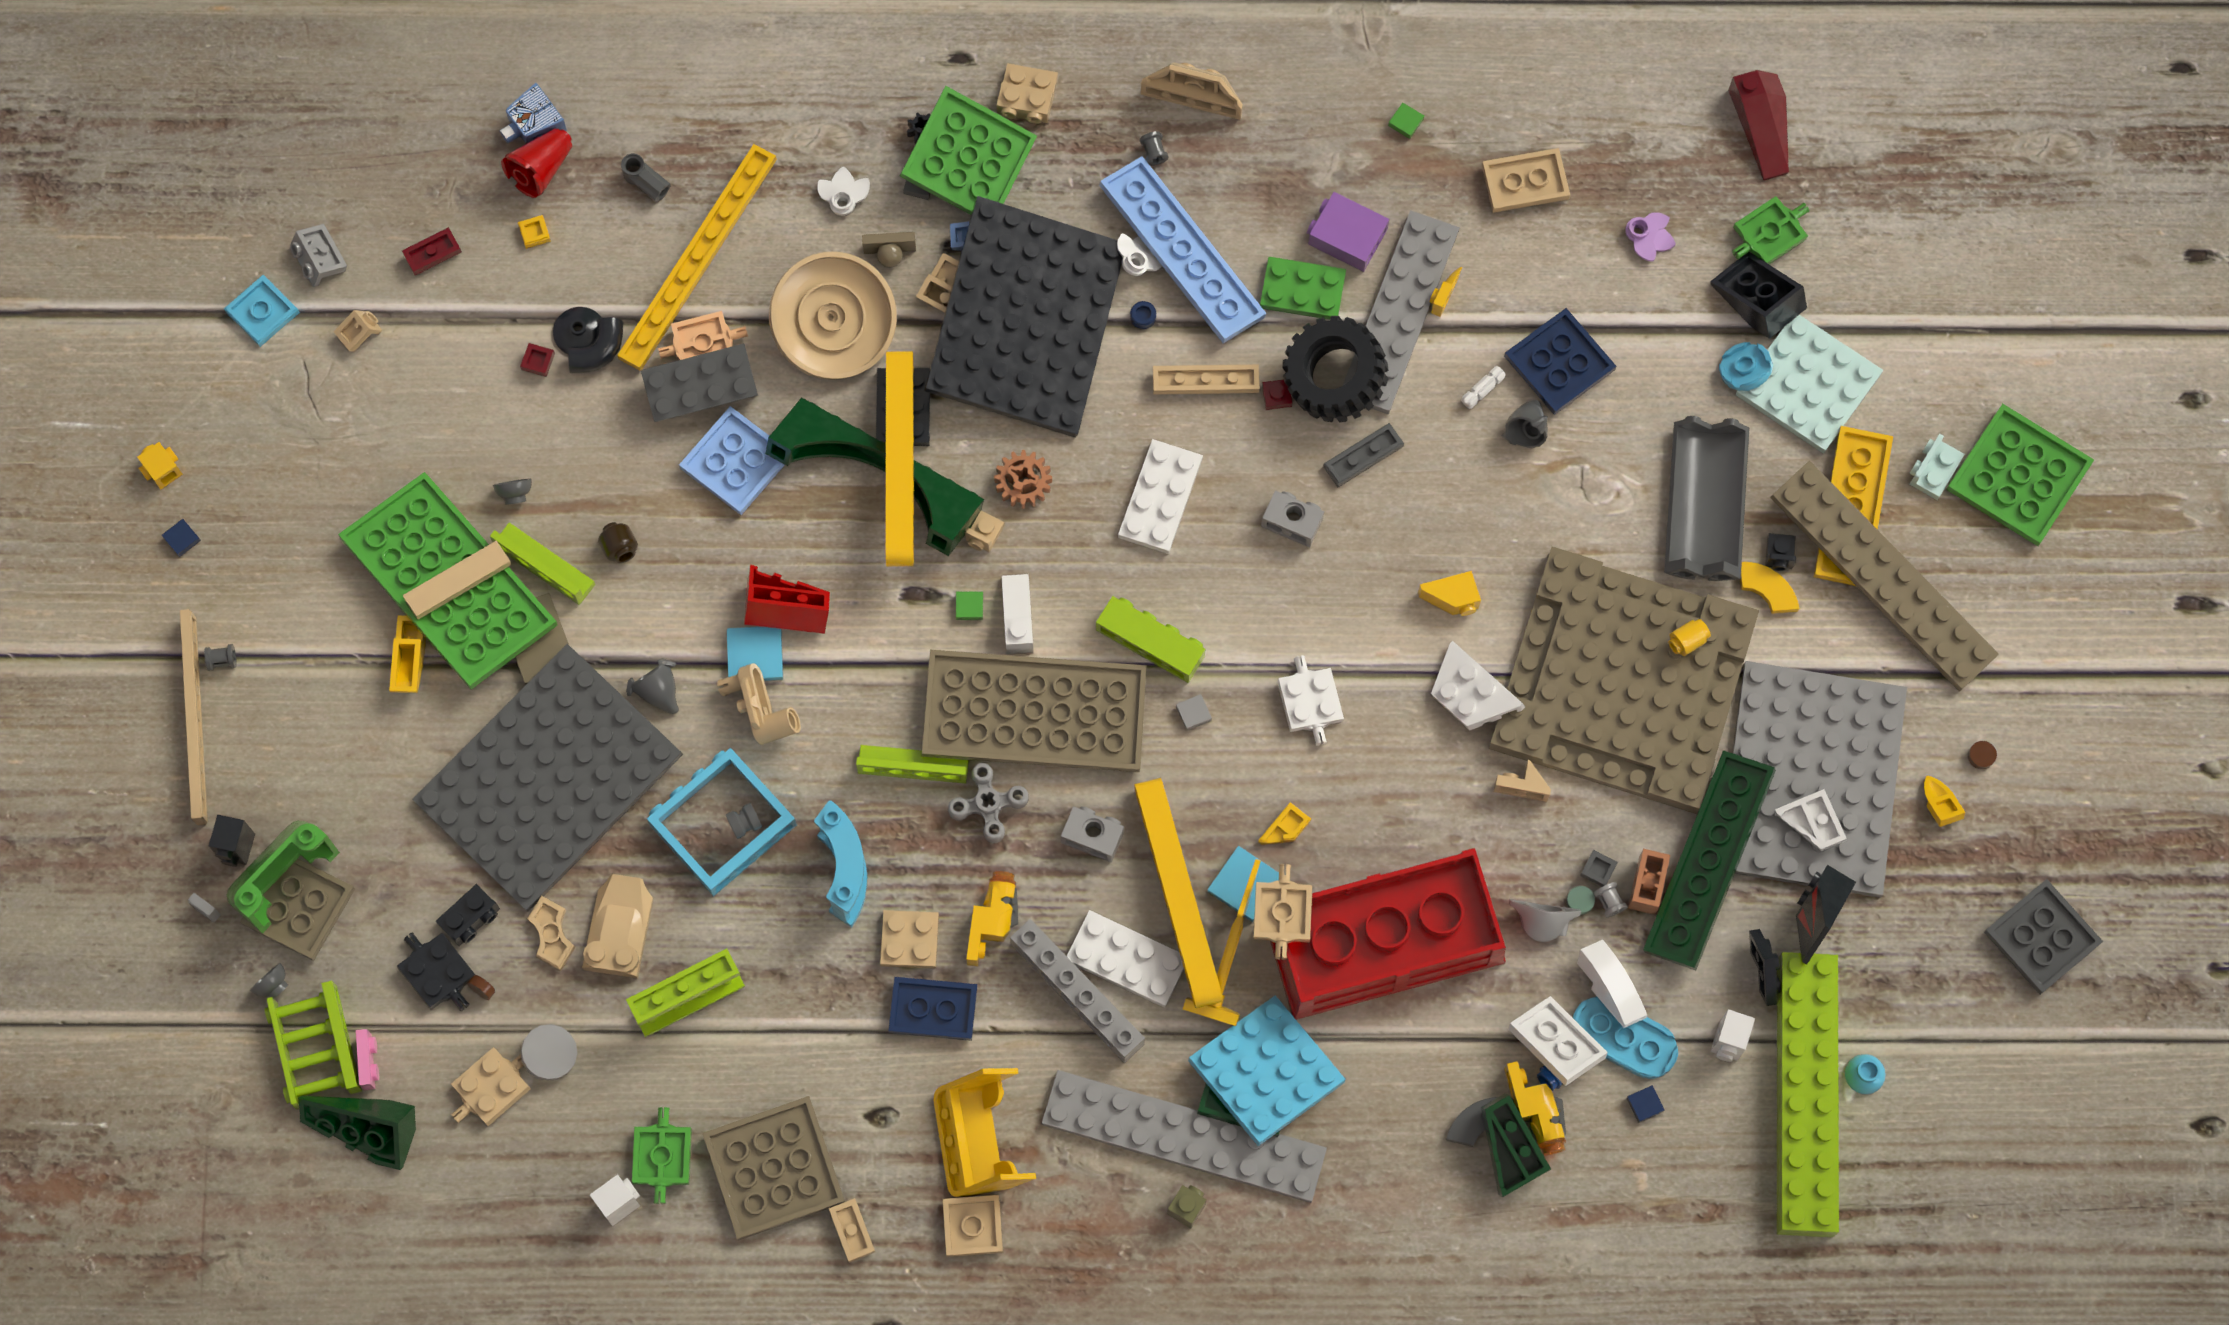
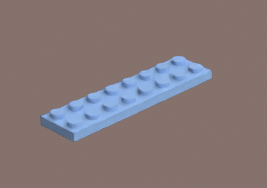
M1143 156L1100 181L1099 186L1223 344L1265 318L1266 312Z

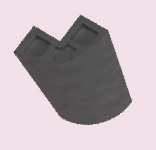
M1687 416L1684 420L1674 422L1664 573L1691 580H1695L1696 576L1708 577V581L1741 579L1750 428L1739 423L1737 419L1727 418L1721 423L1711 425L1702 421L1698 416Z

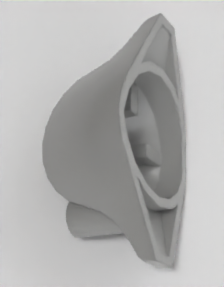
M1509 899V904L1519 913L1524 931L1532 939L1540 942L1551 941L1559 935L1566 936L1569 921L1581 914L1580 909Z

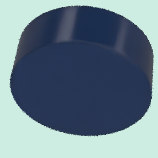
M1137 302L1130 311L1132 324L1139 329L1150 328L1156 321V309L1149 302Z

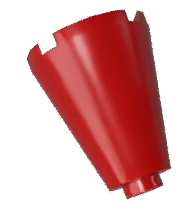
M555 128L508 153L501 160V166L508 179L513 177L517 182L515 187L526 196L531 198L540 196L572 149V138L565 130Z

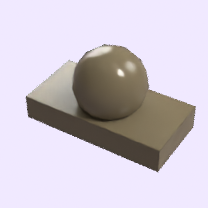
M915 232L862 235L864 254L877 253V259L884 267H895L902 260V252L916 251Z

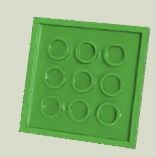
M945 86L900 177L971 215L977 196L1004 204L1037 135Z
M2002 403L1946 490L2031 543L2039 546L2092 465L2094 459Z

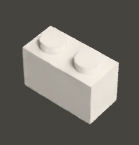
M1728 1009L1719 1021L1710 1052L1717 1054L1716 1057L1720 1060L1727 1062L1737 1061L1746 1050L1755 1018Z
M618 1174L590 1194L612 1226L640 1207L636 1201L640 1195L628 1178L622 1181Z

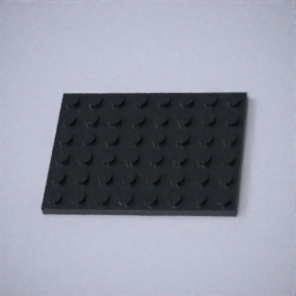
M977 196L924 391L1076 438L1079 433L1123 257L1117 249L1118 240Z

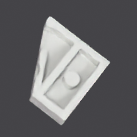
M1825 789L1775 809V813L1779 818L1820 851L1847 841Z

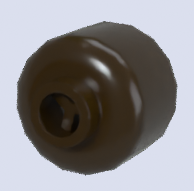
M609 523L604 526L598 538V543L609 561L625 563L635 556V551L638 548V542L627 524Z

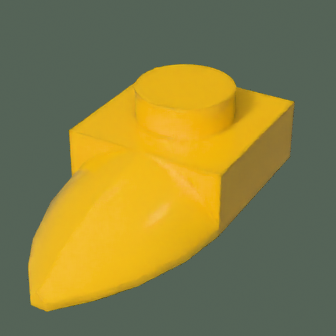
M1463 267L1456 269L1446 281H1443L1440 290L1434 289L1429 303L1433 304L1432 314L1439 317L1442 316Z
M1926 776L1924 792L1928 801L1927 808L1938 826L1942 827L1964 819L1966 812L1948 786L1934 777Z

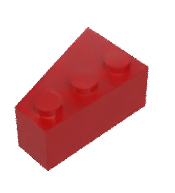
M750 564L746 588L744 625L825 634L829 614V591L800 581L794 584L782 580V575L773 573L771 576L758 571L757 566Z

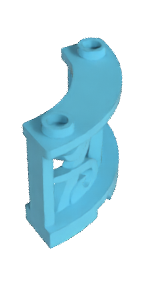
M828 801L814 820L815 824L820 828V832L817 835L818 839L830 849L836 859L835 877L826 898L831 903L829 912L852 928L862 911L866 898L867 867L855 827L847 815L834 802Z

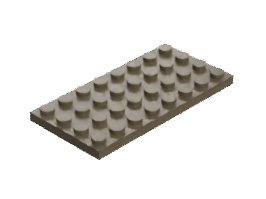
M930 649L922 757L1140 772L1147 665Z

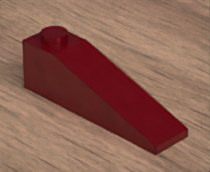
M1755 70L1734 76L1728 91L1763 181L1788 174L1787 103L1778 74Z

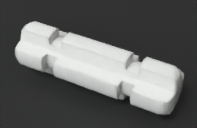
M1495 366L1489 371L1488 375H1485L1471 388V392L1468 391L1462 396L1461 402L1468 409H1472L1478 403V400H1482L1495 388L1496 384H1499L1505 378V372L1500 367Z

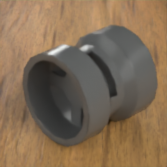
M751 803L744 805L739 814L734 811L726 814L727 820L737 839L745 836L746 832L750 830L756 831L762 828Z

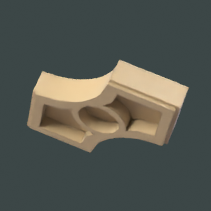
M541 896L527 918L537 928L540 936V946L536 957L561 971L575 949V946L566 939L563 933L562 922L566 909Z

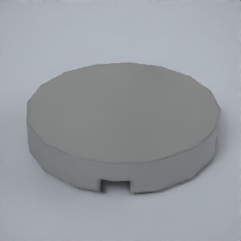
M552 1024L540 1025L531 1030L523 1040L521 1047V1061L525 1069L532 1076L541 1080H558L565 1076L574 1066L577 1057L576 1042L571 1034L564 1028Z

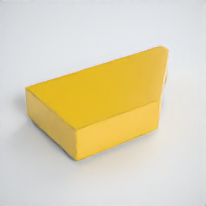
M1290 802L1261 836L1258 843L1265 845L1294 842L1311 822V818Z

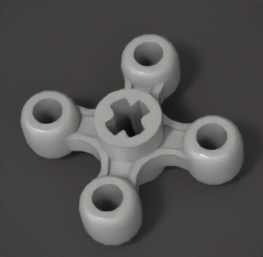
M979 763L972 770V779L979 788L977 795L972 799H963L961 797L952 799L948 805V813L952 819L957 821L964 820L971 814L981 815L985 820L983 828L985 839L990 843H998L1005 836V828L998 819L999 812L1005 807L1015 809L1025 807L1029 801V794L1022 786H1014L1004 793L997 792L991 785L993 780L992 768L986 763ZM981 772L987 773L985 777L978 776ZM1015 795L1022 796L1020 800H1015L1013 797ZM989 799L993 800V806L988 805V807H984V800L987 802ZM958 806L963 807V810L960 812H957L954 809ZM992 829H997L999 831L995 835L989 833Z

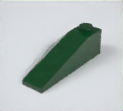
M300 1096L298 1098L300 1122L328 1138L336 1137L345 1142V1147L351 1151L357 1149L368 1155L367 1160L374 1164L401 1170L404 1167L416 1131L415 1106L383 1099Z

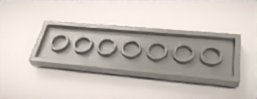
M1411 210L1366 324L1370 333H1373L1383 348L1389 370L1385 372L1388 377L1387 385L1381 386L1380 389L1383 394L1380 400L1375 398L1372 401L1374 405L1372 409L1388 415L1431 306V303H1429L1434 289L1439 285L1460 227ZM1356 354L1353 357L1343 385L1347 384L1356 373L1358 367V357Z

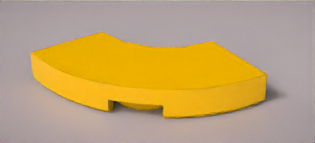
M1742 562L1741 590L1752 591L1760 595L1768 603L1771 614L1799 611V603L1792 587L1779 573L1758 563Z

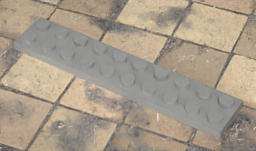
M1060 1070L1057 1071L1042 1121L1043 1126L1312 1203L1327 1150L1326 1147L1281 1134L1278 1137L1272 1136L1260 1146H1257L1243 1127L1197 1114L1198 1110Z

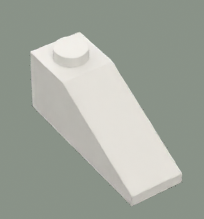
M1029 575L1002 576L1006 654L1033 653Z

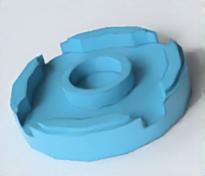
M1743 342L1732 346L1722 356L1723 360L1719 364V371L1723 382L1729 388L1738 391H1749L1759 387L1767 381L1773 368L1769 351L1763 345H1755L1750 342Z

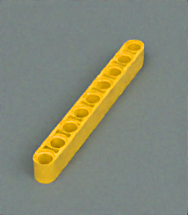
M886 351V567L914 566L913 351Z
M1157 778L1136 783L1134 788L1194 1006L1195 1008L1223 1002L1219 981L1162 779Z

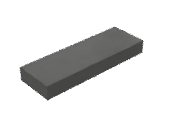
M1388 423L1325 462L1323 467L1336 486L1340 487L1404 447V442L1392 425Z

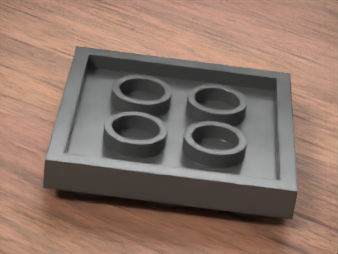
M2047 879L1984 931L1989 939L2040 995L2103 942Z

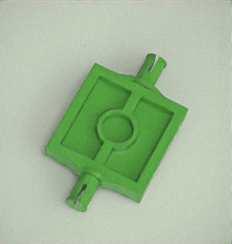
M1775 196L1736 222L1733 228L1742 238L1743 244L1732 250L1733 255H1736L1735 258L1740 259V257L1750 251L1761 260L1771 264L1804 242L1808 235L1800 226L1798 219L1809 212L1808 206L1806 207V204L1802 203L1794 210H1790Z
M664 1107V1118L663 1108H658V1124L649 1127H634L632 1184L655 1187L654 1204H659V1199L661 1204H666V1187L689 1185L692 1129L691 1127H675L670 1125V1108Z

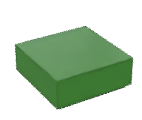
M1402 103L1389 121L1388 126L1410 139L1424 120V115Z
M956 592V620H983V592Z

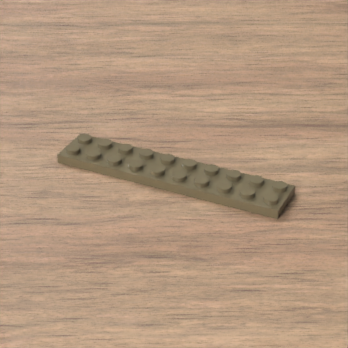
M1810 460L1770 497L1959 692L1999 655Z

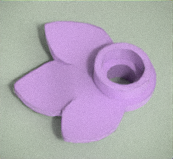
M1654 212L1645 218H1633L1627 223L1625 228L1626 236L1634 242V251L1642 259L1653 262L1656 257V251H1667L1675 246L1676 243L1673 237L1664 229L1670 217ZM1639 228L1643 233L1637 234L1634 232V229Z

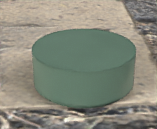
M1585 886L1574 887L1567 896V907L1580 909V915L1587 914L1594 906L1595 896Z

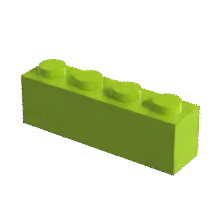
M1112 596L1096 621V631L1189 683L1205 658L1206 649L1203 648V644L1195 638L1190 637L1187 639L1180 635V631L1170 624L1165 626L1156 621L1157 618L1150 612L1138 611L1133 608L1134 605L1127 599L1122 597L1117 599Z

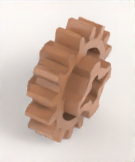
M1022 450L1021 456H1017L1013 451L1011 452L1012 459L1002 458L1004 467L999 465L996 467V472L1000 474L994 476L995 483H998L996 491L997 493L1003 492V501L1010 498L1012 507L1017 502L1021 503L1022 509H1025L1027 502H1030L1035 507V499L1038 498L1044 501L1045 496L1043 492L1050 493L1051 491L1048 485L1052 483V476L1048 475L1051 472L1050 466H1044L1045 458L1042 457L1036 460V452L1026 456L1025 450ZM1034 468L1040 473L1041 479L1034 474ZM1024 476L1028 477V479H1024L1023 482L1019 481V479L1022 480ZM1005 479L1013 485V490L1007 486Z

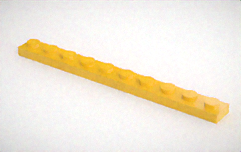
M755 144L752 145L618 353L619 360L639 371L644 368L777 160L776 155Z

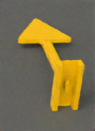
M1255 859L1237 918L1232 924L1217 973L1223 1001L1225 998L1223 992L1241 937L1244 916L1261 862ZM1187 997L1183 1006V1010L1236 1026L1240 1017V1013L1223 1007V1002L1195 1008L1192 998Z

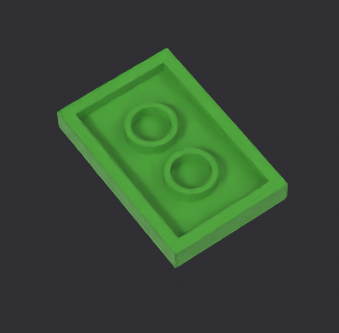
M1268 257L1260 306L1266 310L1315 318L1324 317L1330 320L1331 316L1339 315L1346 269Z

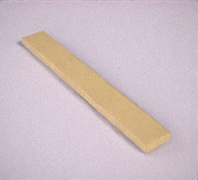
M186 609L180 610L190 806L191 819L198 826L207 825L208 816L197 620L192 611Z

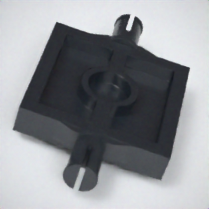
M413 932L409 934L410 938L407 935L404 941H406L413 952L408 958L399 963L397 968L428 1008L432 1010L440 1003L450 999L458 1007L459 1011H463L464 1007L467 1008L470 1004L460 992L475 973L445 935L441 933L430 942L421 944Z

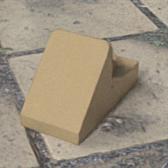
M1530 760L1526 763L1523 779H1519V776L1513 773H1503V775H1497L1494 792L1545 802L1548 801L1551 794L1550 787Z

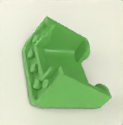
M294 821L231 884L226 894L227 901L263 934L272 924L267 916V910L272 904L263 894L300 856L311 864L314 859L318 858L331 862L340 852L329 837L317 826L305 821Z

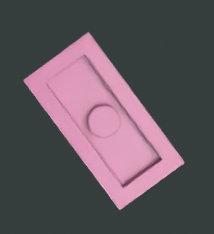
M367 1029L356 1030L359 1085L363 1090L375 1089V1081L379 1080L378 1065L374 1064L373 1053H377L376 1037H372V1034Z

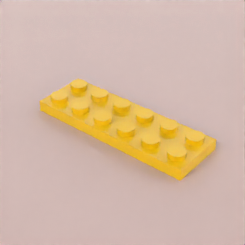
M1840 426L1830 482L1878 530L1893 436ZM1818 547L1813 577L1856 586Z

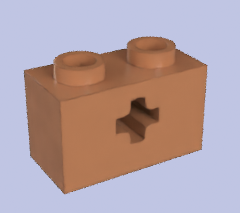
M1643 848L1638 859L1628 909L1655 915L1660 906L1670 860L1669 854Z

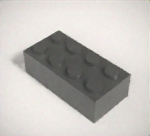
M744 343L640 370L654 422L758 395Z

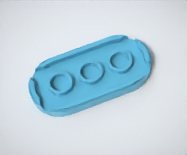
M1597 996L1583 1001L1577 1007L1573 1019L1608 1052L1607 1060L1639 1077L1647 1079L1659 1078L1665 1075L1676 1063L1678 1046L1675 1037L1668 1028L1646 1017L1637 1023L1623 1028Z

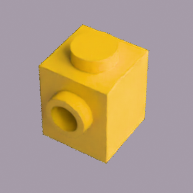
M160 442L147 446L137 456L142 464L138 468L147 481L152 478L160 490L183 475L175 464L179 460L170 447L164 449Z

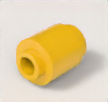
M1701 619L1691 620L1671 632L1668 643L1675 654L1686 656L1704 645L1707 639L1711 637L1707 625Z

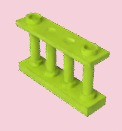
M726 948L627 998L626 1001L644 1036L647 1037L744 988L745 985L740 977L737 966Z
M332 980L321 983L323 992H320L319 996L278 1007V1003L272 997L267 998L268 1007L264 1009L268 1024H273L287 1084L286 1087H283L284 1097L287 1104L291 1103L296 1110L299 1109L298 1098L300 1096L310 1095L338 1086L346 1087L350 1094L362 1092L338 987ZM318 1007L327 1008L329 1018L325 1019L324 1023L288 1033L284 1032L281 1018ZM326 1033L334 1035L335 1045H332L331 1049L291 1060L287 1044ZM333 1059L336 1062L340 1061L342 1071L338 1072V1075L297 1086L294 1070Z

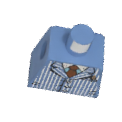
M535 83L506 109L510 124L501 129L500 133L508 144L520 136L527 144L555 128L565 131L567 129L564 119L539 85Z

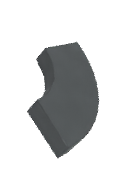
M1497 1097L1477 1101L1463 1110L1451 1125L1446 1140L1473 1147L1478 1136L1485 1131L1481 1107Z

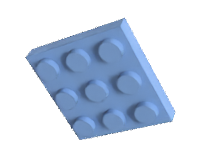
M730 406L683 459L679 467L729 507L742 515L784 467V464L765 454L769 435Z

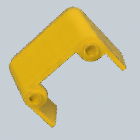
M1018 1068L980 1069L936 1089L933 1099L947 1187L952 1196L965 1197L1011 1189L1036 1179V1173L1018 1174L1015 1165L1011 1161H1000L991 1108L998 1106L1003 1098L1004 1090L1001 1081L1019 1074Z

